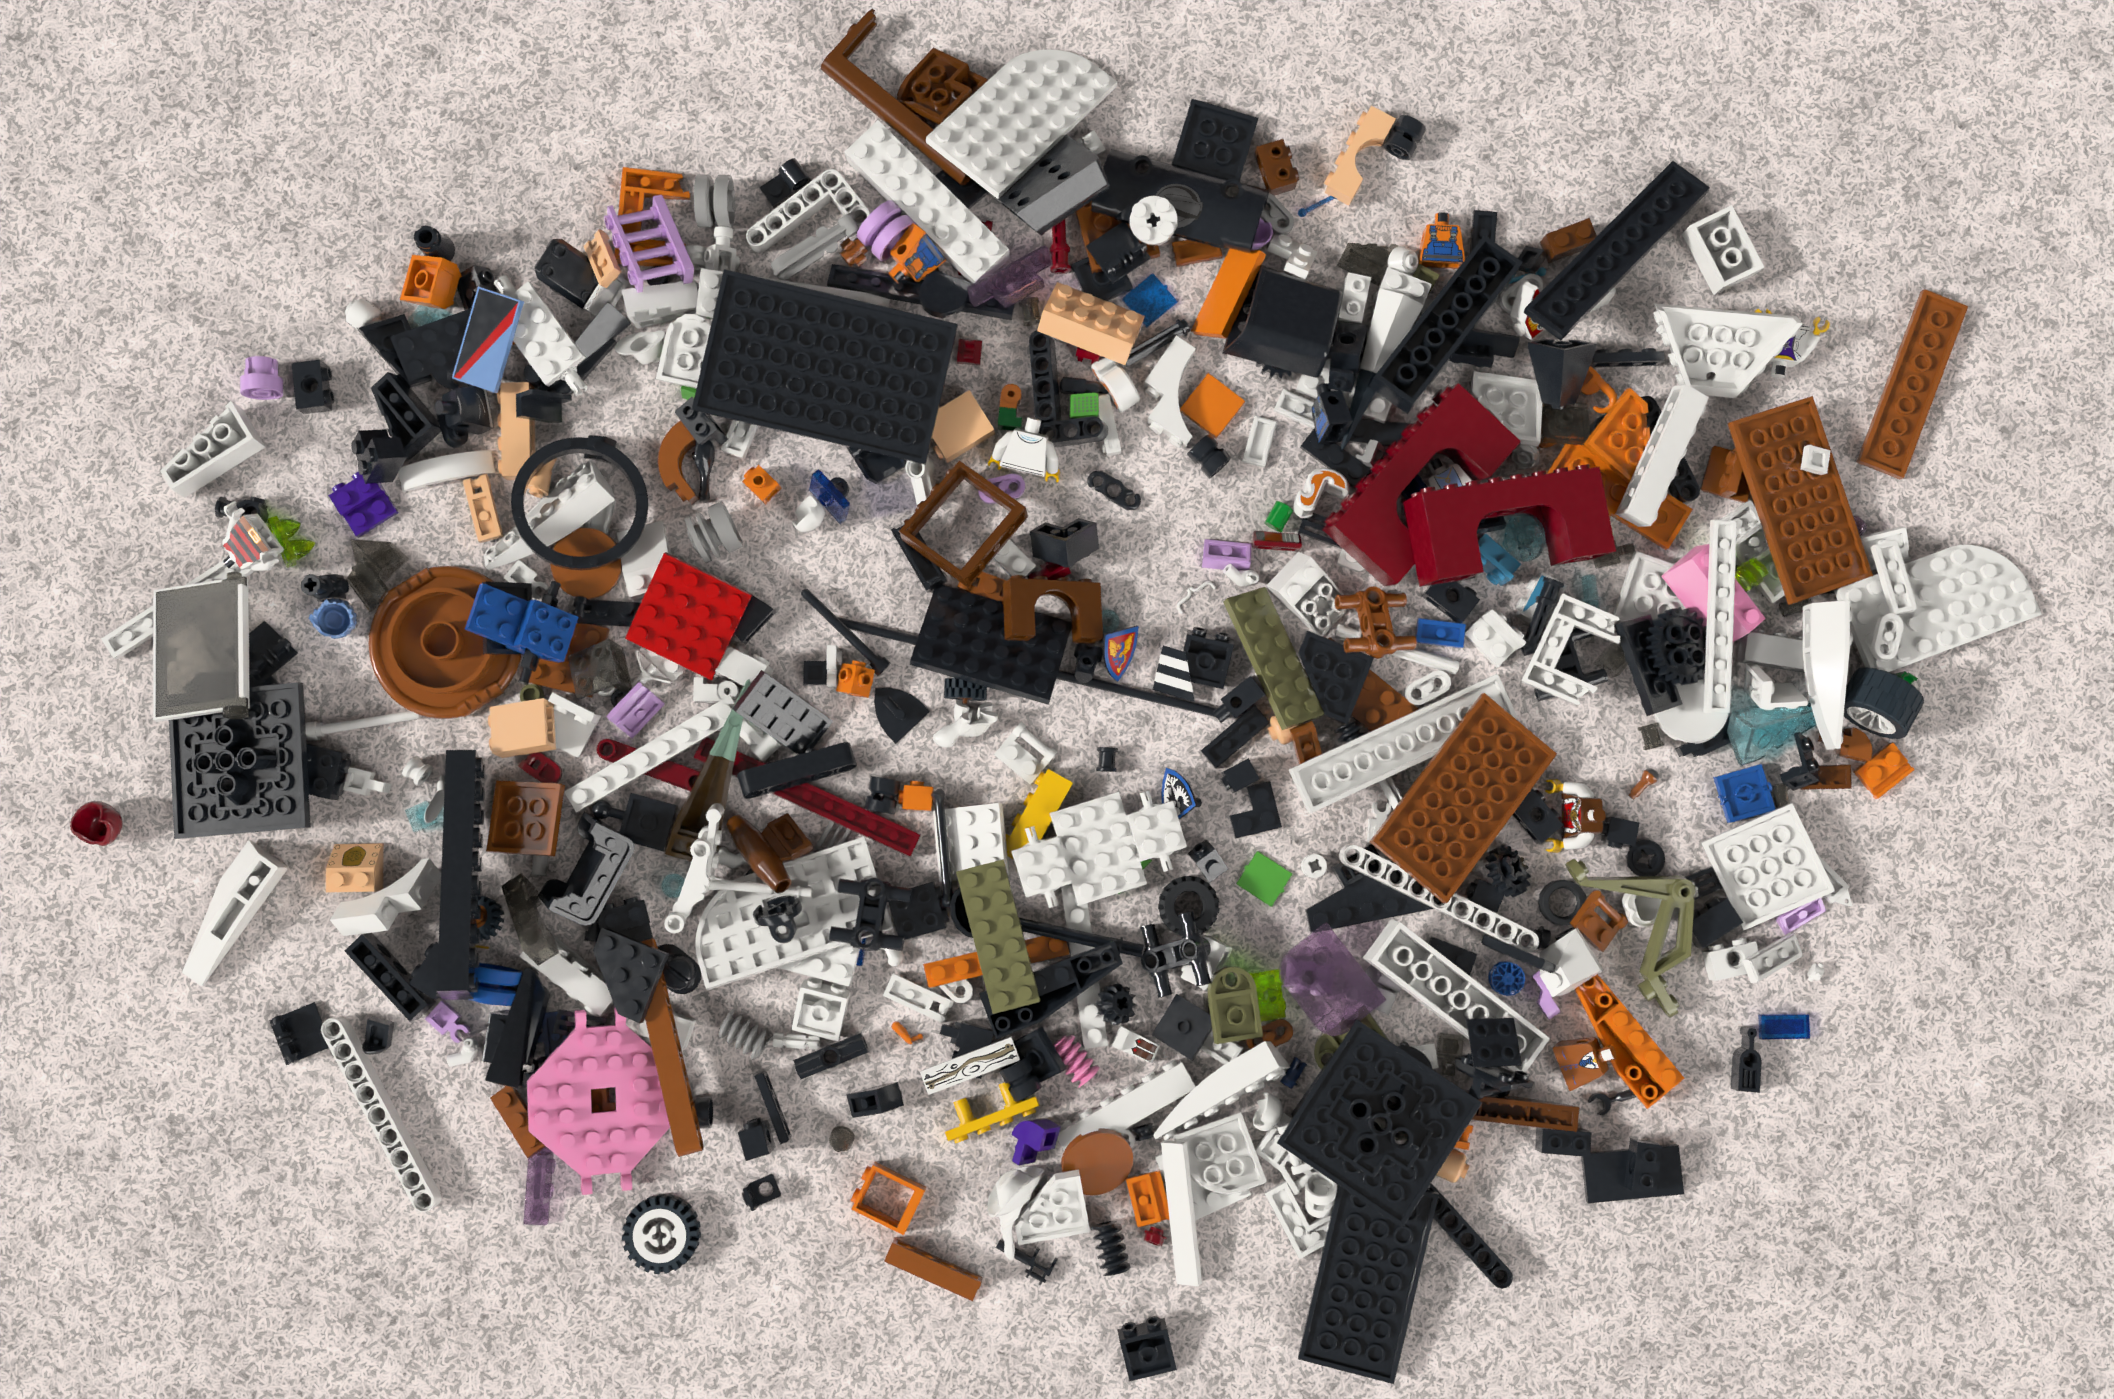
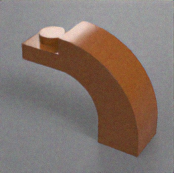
M680 420L668 431L661 443L658 454V467L665 486L670 491L678 487L675 491L683 502L688 500L691 504H694L699 498L683 476L682 462L687 452L696 446V440Z

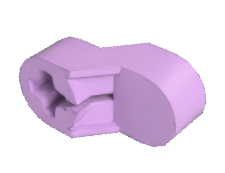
M1540 971L1532 975L1533 980L1541 990L1536 1002L1547 1019L1550 1020L1561 1012L1540 977Z

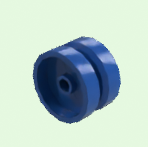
M479 962V968H475L476 977L480 981L478 992H474V999L468 1000L488 1005L511 1006L516 991L504 986L518 985L521 980L522 971Z

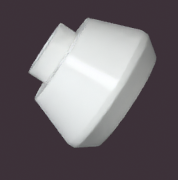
M1402 246L1392 250L1388 257L1389 268L1407 275L1412 274L1417 269L1418 257L1414 251Z

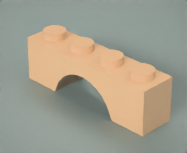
M1373 106L1370 107L1367 113L1362 112L1357 122L1360 126L1357 133L1351 132L1346 142L1349 145L1346 153L1341 151L1335 162L1338 165L1335 173L1330 171L1324 182L1327 185L1325 190L1327 195L1348 206L1350 205L1363 180L1356 169V154L1369 146H1382L1396 118Z

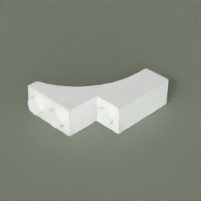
M1176 335L1144 382L1146 393L1155 399L1161 398L1148 417L1147 423L1150 424L1149 428L1155 433L1167 435L1169 442L1174 446L1187 448L1193 436L1184 424L1180 413L1178 389L1184 369L1195 354L1196 348Z
M430 858L422 859L407 874L388 887L364 898L341 902L330 921L343 936L388 931L398 913L422 910L441 878V872Z

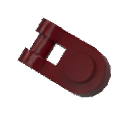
M542 752L530 753L518 765L519 768L541 783H558L562 778L561 766ZM536 760H539L541 764L535 769L533 764Z

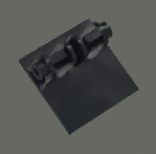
M1125 221L1086 246L1112 284L1151 259L1146 251L1148 249L1146 244L1139 242Z
M265 621L249 633V674L260 684L264 683L298 654L291 646L292 644L286 638L283 639ZM234 645L231 649L227 651V653L235 660L236 645Z
M315 1002L269 1020L286 1065L329 1048L321 1032L323 1022Z
M1514 1018L1466 1019L1471 1053L1467 1055L1468 1063H1472L1473 1067L1522 1066Z

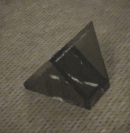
M350 539L358 576L374 592H377L409 560L392 542Z

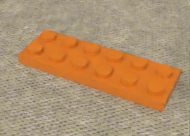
M1571 434L1546 474L1553 473V470L1568 467V471L1573 470L1576 466L1590 464V468L1600 466L1609 515L1661 548L1669 549L1693 509L1667 494L1657 511V519L1651 526L1638 527L1616 515L1629 484L1585 446L1584 441Z

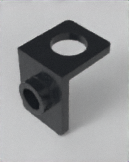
M773 1174L748 1183L743 1188L742 1193L743 1200L746 1206L750 1207L751 1211L756 1210L759 1205L781 1196ZM763 1182H768L773 1186L771 1195L763 1196L760 1194L759 1186Z

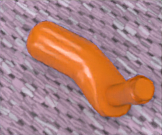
M898 1021L893 1022L891 1028L907 1044L913 1045L912 1042L923 1038L922 1034L910 1038L906 1028Z

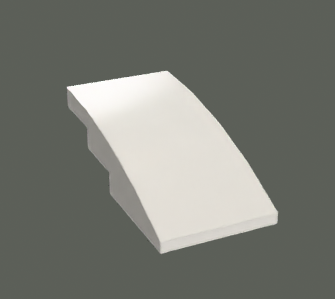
M1748 500L1720 520H1737L1736 564L1746 568L1751 582L1772 604L1785 594L1756 507L1751 500Z

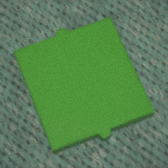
M1257 851L1250 863L1244 866L1245 871L1236 884L1272 907L1279 894L1284 892L1283 888L1292 876V873Z

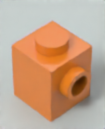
M760 465L756 468L751 467L745 473V479L742 481L765 505L782 489Z
M910 781V785H904V790L899 791V804H903L902 809L933 811L931 794L934 791V787L924 786V782Z

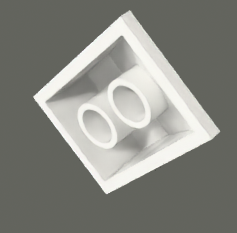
M663 521L645 525L637 543L621 558L628 595L634 601L643 599L663 553L671 554ZM629 529L617 532L618 543L627 534Z

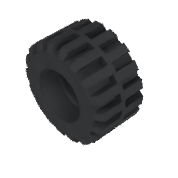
M1182 876L1173 879L1163 888L1159 896V915L1166 927L1176 934L1184 936L1174 905L1180 894L1194 892L1201 898L1203 903L1202 912L1195 919L1198 932L1203 934V932L1208 931L1213 923L1216 922L1220 911V902L1215 889L1207 881L1199 877Z

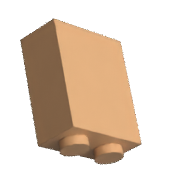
M970 390L938 410L932 440L936 445L933 447V450L940 460L944 458L947 463L995 434L993 426Z
M541 698L490 707L488 724L491 728L489 747L492 754L501 758L556 750L554 704Z

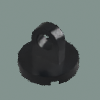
M794 896L773 898L767 902V906L763 908L762 905L757 906L753 911V918L758 926L769 927L774 940L779 943H788L794 938L796 933L794 917L802 911L800 899H795ZM786 926L790 933L787 935L781 934L777 927Z

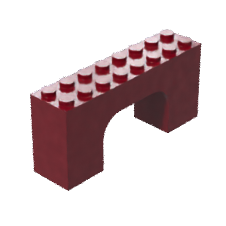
M1459 383L1451 387L1447 385L1443 390L1440 389L1431 398L1434 402L1428 407L1425 406L1417 414L1418 420L1413 425L1409 424L1401 433L1403 437L1388 447L1386 450L1388 455L1374 463L1370 468L1373 472L1367 477L1364 476L1356 484L1357 490L1352 495L1348 494L1341 501V509L1336 513L1332 512L1324 521L1327 525L1322 530L1384 587L1398 584L1415 565L1409 529L1400 521L1396 505L1401 492L1434 454L1444 455L1455 464H1458L1473 481L1491 477L1521 442Z
M1590 464L1576 466L1575 469L1569 471L1568 467L1553 470V473L1546 474V470L1531 473L1532 476L1527 477L1524 474L1510 476V479L1502 480V477L1488 479V482L1481 484L1480 480H1475L1459 487L1457 483L1443 486V489L1436 490L1435 487H1427L1421 489V492L1411 494V498L1403 503L1419 587L1465 580L1484 572L1477 539V528L1480 521L1486 518L1520 513L1534 517L1544 530L1551 566L1593 560L1616 552L1600 466L1590 468Z

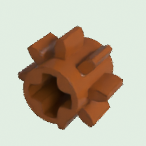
M847 238L840 244L843 250L839 254L850 267L854 263L860 267L867 261L865 254L868 250L858 238H855L853 241Z

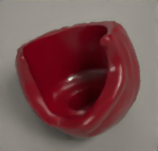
M102 801L85 803L75 812L70 821V830L77 838L85 843L100 846L113 843L119 836L123 826V820L119 812L111 805Z

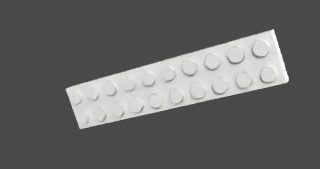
M1498 674L1289 769L1308 814L1435 756L1482 693L1487 694L1510 715L1517 718Z

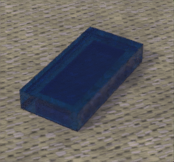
M1809 1014L1758 1015L1759 1039H1810Z

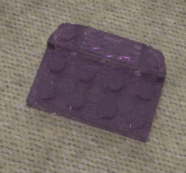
M1327 922L1323 923L1292 947L1281 958L1279 979L1282 985L1291 994L1313 1025L1325 1034L1338 1036L1347 1033L1356 1019L1360 1021L1386 1001L1385 997Z

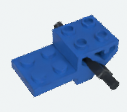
M551 581L548 593L543 595L542 601L536 599L526 601L482 583L479 585L465 630L506 645L505 648L524 654L521 662L523 669L518 680L521 684H529L531 674L536 671L540 659L557 663L564 662L578 617L557 608L558 599L556 597L561 586L558 582Z

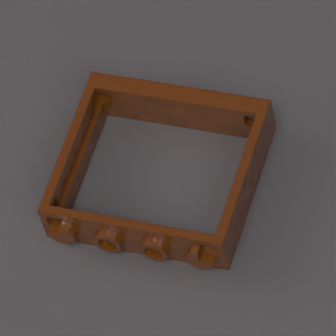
M959 460L952 470L948 469L945 478L940 484L937 483L932 488L928 498L917 505L915 513L910 519L908 518L904 521L905 525L899 530V533L905 543L969 588L1028 518V513L1024 505ZM965 480L1008 510L1009 513L960 570L915 536L959 484Z

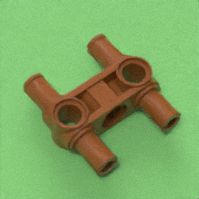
M1371 586L1365 591H1358L1352 595H1337L1335 597V607L1337 610H1357L1363 636L1361 638H1346L1344 640L1345 652H1365L1371 657L1379 659L1386 654H1393L1398 650H1414L1417 646L1416 637L1414 635L1395 636L1388 609L1392 607H1405L1407 604L1406 594L1386 593L1378 587Z

